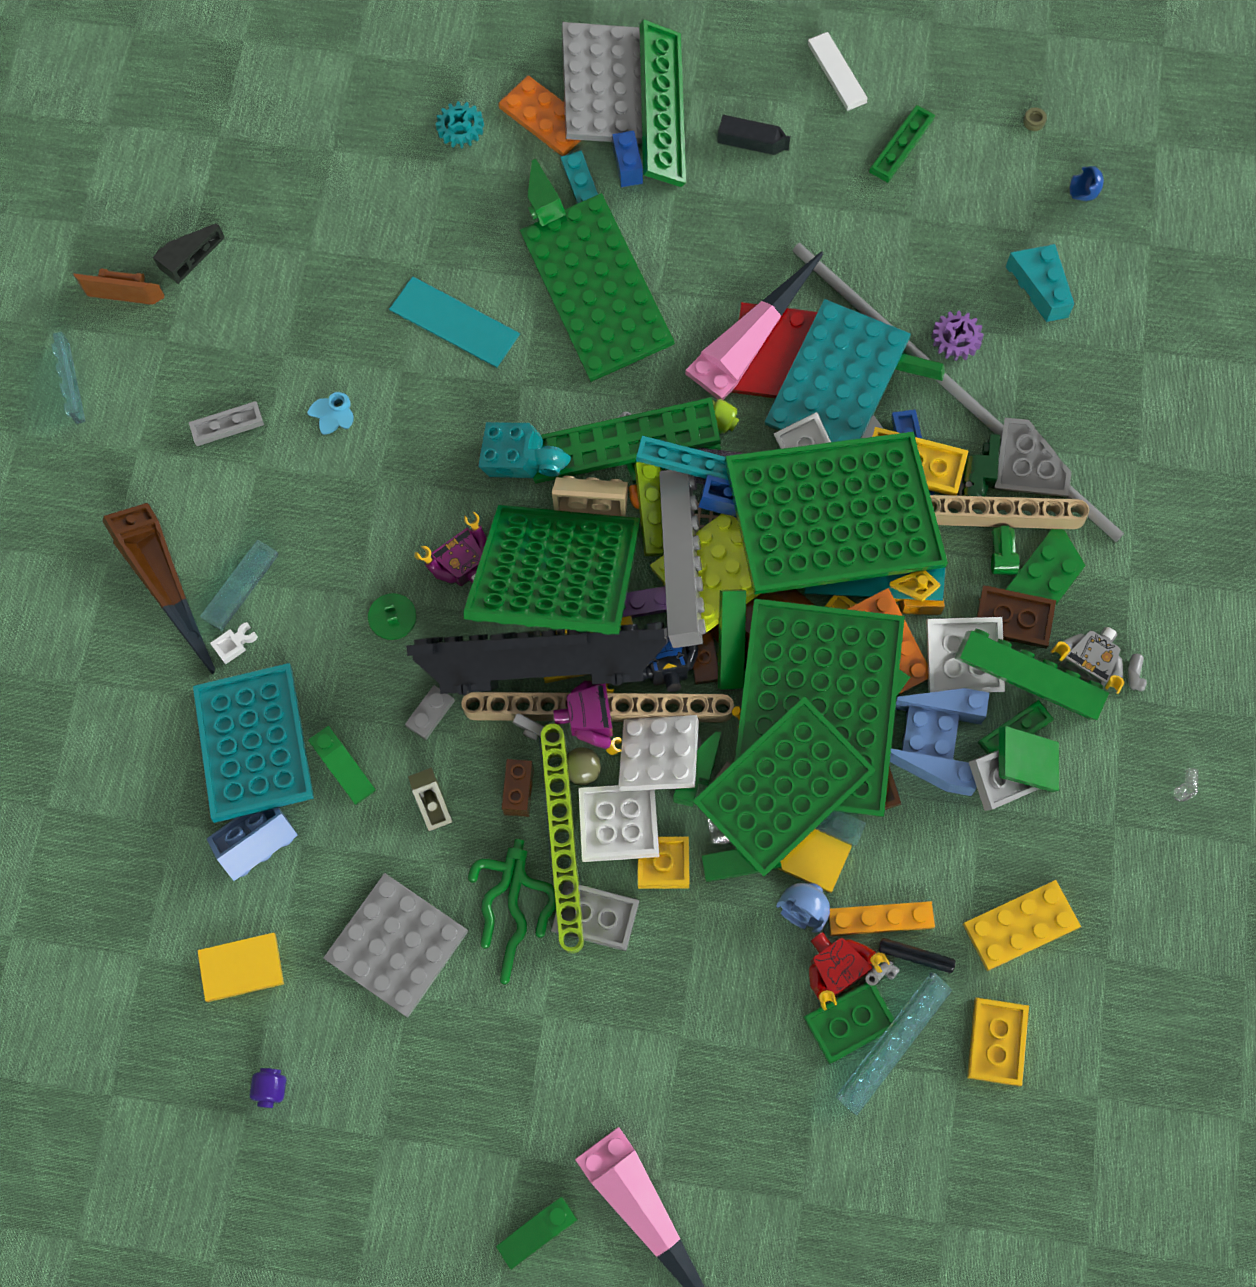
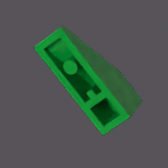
M533 159L527 195L531 206L527 208L532 219H537L540 225L544 226L566 215L560 197L537 159Z
M329 725L308 740L355 805L376 791Z
M560 1197L504 1239L496 1248L510 1270H512L576 1223L578 1219L564 1197Z

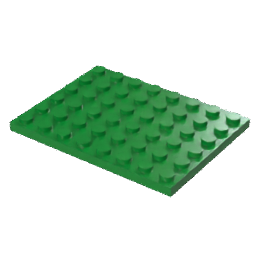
M914 432L725 457V466L754 595L946 568L948 565Z
M498 505L464 608V619L475 622H496L504 625L516 624L526 627H547L555 630L567 629L578 632H598L606 635L619 634L640 528V518Z
M754 599L735 761L805 696L876 770L834 811L884 817L905 616Z

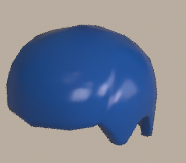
M1096 166L1082 167L1083 172L1079 175H1074L1071 179L1070 195L1076 200L1092 201L1100 194L1103 188V173Z

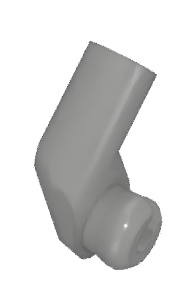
M1133 654L1131 656L1128 667L1129 687L1133 691L1136 689L1142 692L1146 687L1147 681L1144 678H1139L1144 660L1140 654Z
M889 961V965L884 962L879 965L883 972L878 973L873 968L866 975V982L874 986L884 975L888 979L893 980L898 974L899 968L894 966L893 962Z

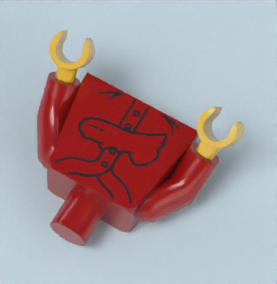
M822 932L811 940L819 954L812 958V965L809 967L810 988L820 1000L822 1009L827 1010L825 1003L832 1001L836 1006L835 996L870 972L872 969L871 965H873L878 973H881L883 971L879 964L885 962L889 965L890 963L885 954L876 953L866 945L851 939L844 940L841 937L831 944Z

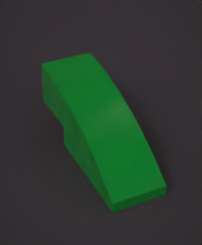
M716 731L697 750L695 788H676L673 796L674 803L693 807V800L696 797L698 785L709 786L721 739V732Z

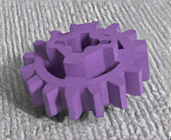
M950 311L947 318L940 316L939 322L935 323L931 338H934L933 346H939L938 353L945 352L946 359L953 355L955 361L958 360L959 356L967 360L968 353L974 356L976 350L980 349L984 336L981 333L982 325L976 326L977 318L970 320V313L961 316V311H958L956 316H953Z

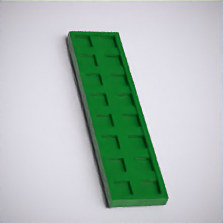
M712 397L542 434V447H558L571 457V461L560 471L559 476H546L537 472L533 480L537 484L555 480L556 477L574 476L637 462L636 457L642 436L693 449L721 444Z

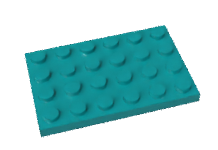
M824 299L770 409L765 425L780 431L817 412L831 442L861 439L903 354L911 333Z
M290 663L193 686L210 815L213 823L314 799L293 671Z

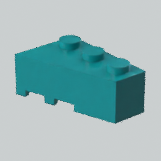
M1052 244L1011 252L1005 267L1016 277L1020 288H1024L1031 297L1030 301L1044 320L1049 322L1069 318L1074 301L1056 245Z

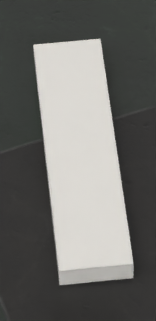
M826 32L809 39V48L846 110L849 111L866 104L867 96L829 33Z

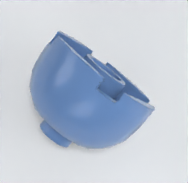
M798 883L788 887L776 905L777 908L782 907L781 914L788 921L804 930L806 926L814 927L812 932L815 933L821 932L830 914V904L823 893V889L814 883Z

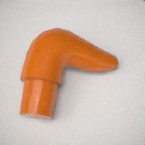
M631 485L628 487L629 498L632 505L639 509L637 485Z

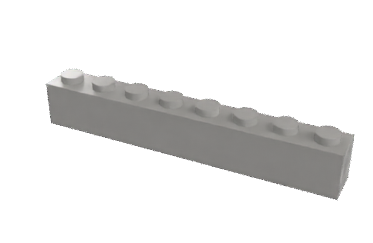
M666 470L660 471L667 626L668 637L672 647L678 648L703 644L702 634H706L705 621L701 619V613L705 612L704 601L702 597L700 598L699 593L703 591V582L701 576L698 577V571L702 570L701 558L697 556V550H701L700 539L696 535V530H699L698 516L694 514V510H698L696 495L693 496V490H697L695 476Z

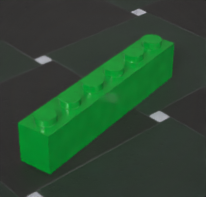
M976 628L975 631H966L954 659L1089 720H1098L1109 695V692L1102 689V684L1089 680L1088 683L1080 680V674L1071 670H1066V672L1058 670V665L1049 660L1038 661L1034 659L1035 654L1021 649L1020 652L1011 648L1012 644L1005 640L998 639L996 642L988 638L990 634Z

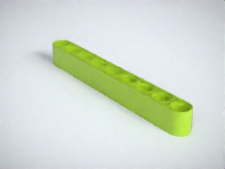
M548 724L541 731L558 935L561 947L566 952L574 954L582 949L584 935L566 741L563 730L559 725ZM552 732L560 735V738L554 743L546 740L547 736ZM559 757L562 759V763L558 767L549 766L550 759ZM557 781L564 783V789L558 793L551 790L552 784ZM559 806L567 809V813L561 818L553 815L554 810ZM559 832H567L569 834L568 841L565 843L556 842L555 838ZM562 857H568L572 860L570 867L567 869L558 867V861ZM566 882L574 885V890L569 895H563L560 892L561 885ZM567 908L576 910V917L571 921H566L562 917L564 910ZM569 934H575L579 938V942L575 947H567L565 945V938Z

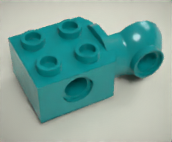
M486 422L478 467L489 477L533 478L537 472L546 476H559L560 471L571 461V457L558 447H542L543 439L530 423Z

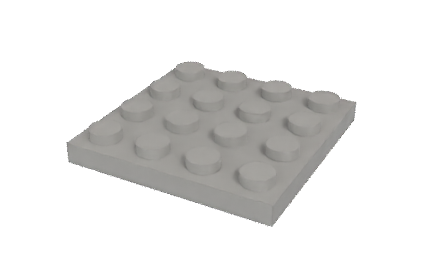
M384 873L323 959L408 1018L464 939L468 930Z

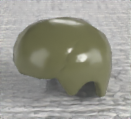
M577 747L567 754L568 773L571 782L576 785H588L598 778L601 771V763L598 755L593 750L587 747Z

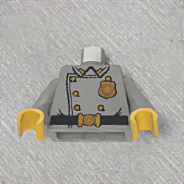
M1104 627L1100 635L1091 630L1086 635L1077 634L1065 639L1063 642H1058L1051 650L1052 654L1053 652L1060 654L1061 658L1059 660L1062 661L1060 664L1062 667L1080 674V678L1086 682H1089V680L1098 682L1103 687L1105 686L1107 690L1109 687H1113L1117 691L1116 694H1119L1124 685V680L1122 679V658L1119 656L1121 649L1113 644L1117 632L1109 627Z

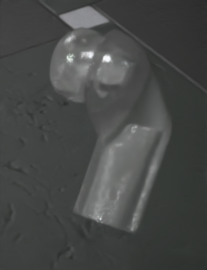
M1186 769L1185 783L1174 788L1173 796L1179 802L1188 801L1198 793L1197 769Z

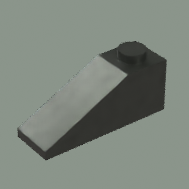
M215 223L169 241L156 252L153 259L159 270L179 284L225 237L220 226Z

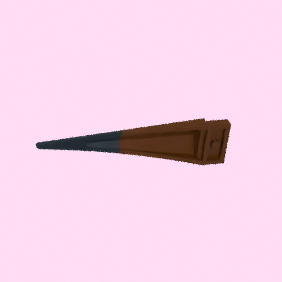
M148 502L103 516L102 522L113 538V544L210 673L214 675L215 667L186 600L159 520Z

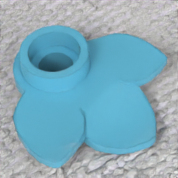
M341 392L332 393L328 399H318L308 410V415L320 418L319 427L322 434L333 433L339 426L349 429L354 419L353 413L349 409L351 404L349 397ZM337 403H343L341 406L335 407Z

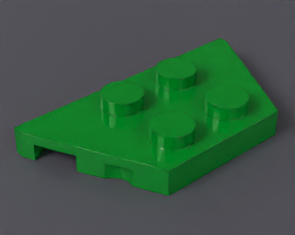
M1051 529L1006 590L1056 600V605L1086 566L1064 529Z

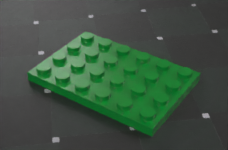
M804 696L693 800V803L750 864L765 877L876 770Z

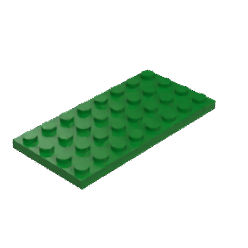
M602 193L565 209L566 215L544 226H541L538 221L520 229L522 238L590 382L675 345L674 339Z

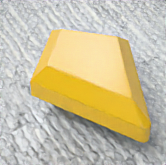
M925 570L913 572L891 581L890 587L923 602L940 587V583Z

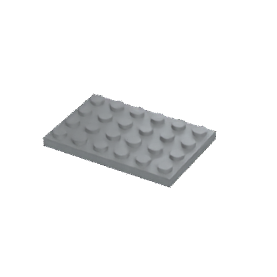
M562 22L566 139L613 142L612 134L634 130L637 144H642L639 27Z

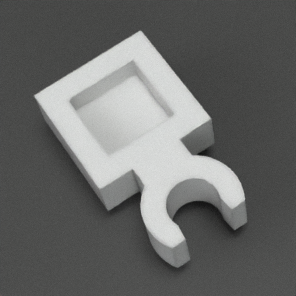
M247 622L240 625L237 633L234 634L230 629L210 643L225 664L246 651L243 647L244 643H252L258 638L255 632L245 635V632L251 628Z

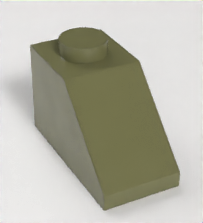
M432 767L408 776L412 792L428 831L452 823Z

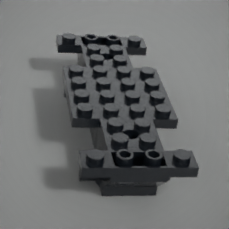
M664 622L644 624V629H638L637 624L622 625L619 634L610 635L588 631L578 632L576 630H567V633H565V629H550L519 633L503 632L490 635V639H488V634L470 635L469 640H463V636L444 637V641L443 636L416 639L413 645H407L406 647L407 656H412L413 661L440 684V694L458 693L460 695H467L470 692L497 689L498 680L592 674V684L612 683L613 685H621L624 682L644 681L647 679L646 668L669 643L668 626L664 627Z

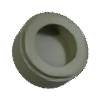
M1030 108L1024 115L1023 124L1031 131H1039L1045 126L1047 115L1040 108Z

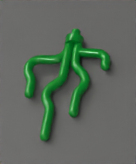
M515 839L513 848L507 849L505 862L479 859L471 865L468 874V881L475 883L478 880L481 869L503 872L501 881L484 895L481 904V911L485 921L480 945L484 949L489 948L491 945L495 925L492 902L497 896L504 893L511 883L508 895V909L517 923V930L508 940L500 974V983L503 985L508 984L510 981L516 948L527 932L526 918L518 906L521 883L530 889L546 892L549 897L548 904L542 909L538 917L535 935L538 938L545 936L549 917L556 910L554 886L545 881L532 879L526 874L525 863L528 852L523 850L525 841L521 839Z

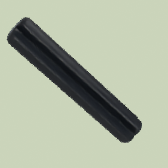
M886 938L881 939L878 947L880 953L947 973H952L956 964V960Z

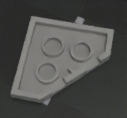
M1005 418L995 490L1068 497L1072 474L1070 469L1061 461L1047 441L1043 439L1030 420Z

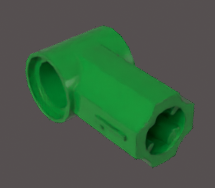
M1010 526L994 528L992 531L993 553L991 557L992 574L1017 575L1019 572V554L1016 553L1014 528Z

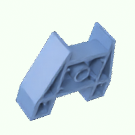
M961 688L897 697L895 709L907 711L901 750L891 748L890 762L946 792L972 796L977 786L969 763L953 760L958 721L981 725L987 714L989 692Z

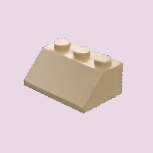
M573 476L556 477L552 489L554 510L626 517L628 482H623L619 479L602 481L594 477L586 479H576Z

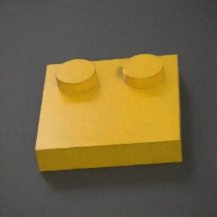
M658 837L659 857L638 858V889L689 888V837Z

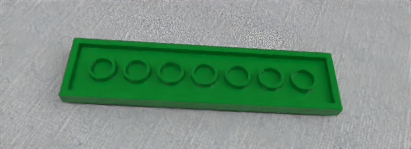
M643 20L639 24L643 175L683 187L686 184L681 33Z

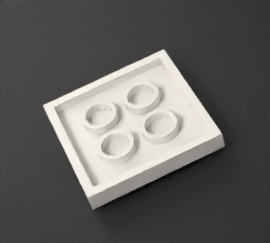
M1002 617L926 619L928 693L961 688L984 692H1005V682L954 659L966 631H975L977 628L989 633L988 638L996 642L998 639L1003 640Z
M697 715L624 719L619 789L621 791L695 788L699 726Z
M618 785L579 788L582 862L659 857L655 790L621 791Z

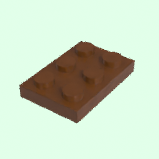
M983 585L976 618L1002 617L1003 640L1047 649L1056 600Z

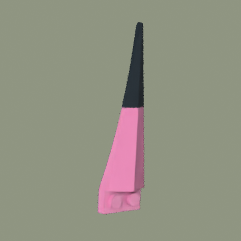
M823 251L818 253L701 352V355L686 369L685 374L715 398L724 400L737 386L761 346L822 258Z
M619 1127L575 1158L591 1184L683 1287H705L636 1151Z

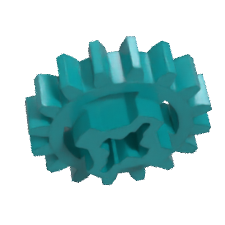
M457 101L456 106L453 107L449 103L448 110L441 109L442 115H437L436 129L439 138H443L445 144L451 142L453 148L456 144L463 148L464 143L472 146L471 140L479 141L478 135H483L484 120L481 111L477 112L475 105L469 108L468 102L461 106L460 102Z

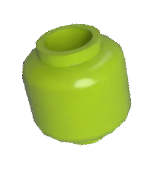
M718 399L716 402L713 401L719 434L726 433L728 429L733 431L739 421L736 418L737 408L723 399Z

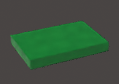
M1007 726L1000 727L999 778L1050 792L1059 791V742Z
M867 982L836 999V1006L831 1001L826 1004L827 1010H823L820 1007L803 1017L829 1065L898 1027L875 985L871 986Z

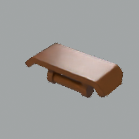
M103 268L99 270L98 276L72 273L82 290L89 297L153 305L165 297L159 284L144 283L145 276L141 273H122L108 271V269Z

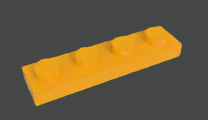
M932 901L832 908L829 914L830 936L934 929Z

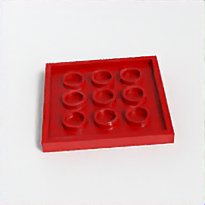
M741 302L739 320L758 304ZM787 308L737 386L730 393L776 399L818 312Z

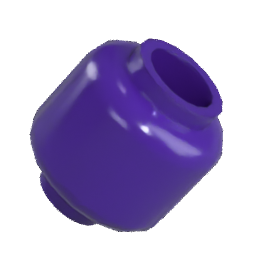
M260 1068V1072L253 1074L249 1097L254 1101H258L257 1107L273 1108L274 1103H280L284 1100L287 1078L281 1074L282 1070Z

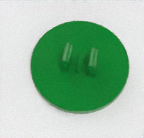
M397 593L380 596L372 603L368 612L370 628L377 636L386 640L400 639L409 634L415 626L417 618L416 609L410 599Z

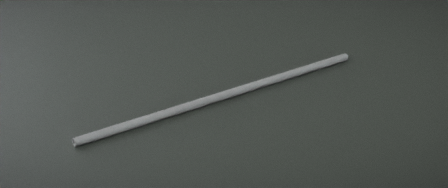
M798 243L793 248V252L805 263H808L815 257L801 243ZM821 261L818 262L813 270L861 314L891 325ZM908 341L904 349L907 355L930 360L913 343ZM946 373L943 381L936 380L996 435H1000L1002 440L1004 425ZM1070 485L1069 496L1066 498L1079 499L1086 502L1089 506L1087 517L1111 539L1117 542L1124 533Z

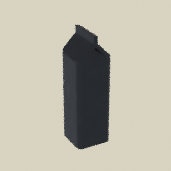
M723 114L718 129L717 143L775 155L783 150L789 151L790 136L785 135L780 126Z

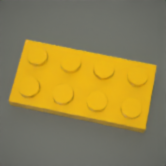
M875 427L872 437L899 433ZM915 437L928 489L950 496H957L968 450Z
M1056 880L963 923L987 971L1081 927Z

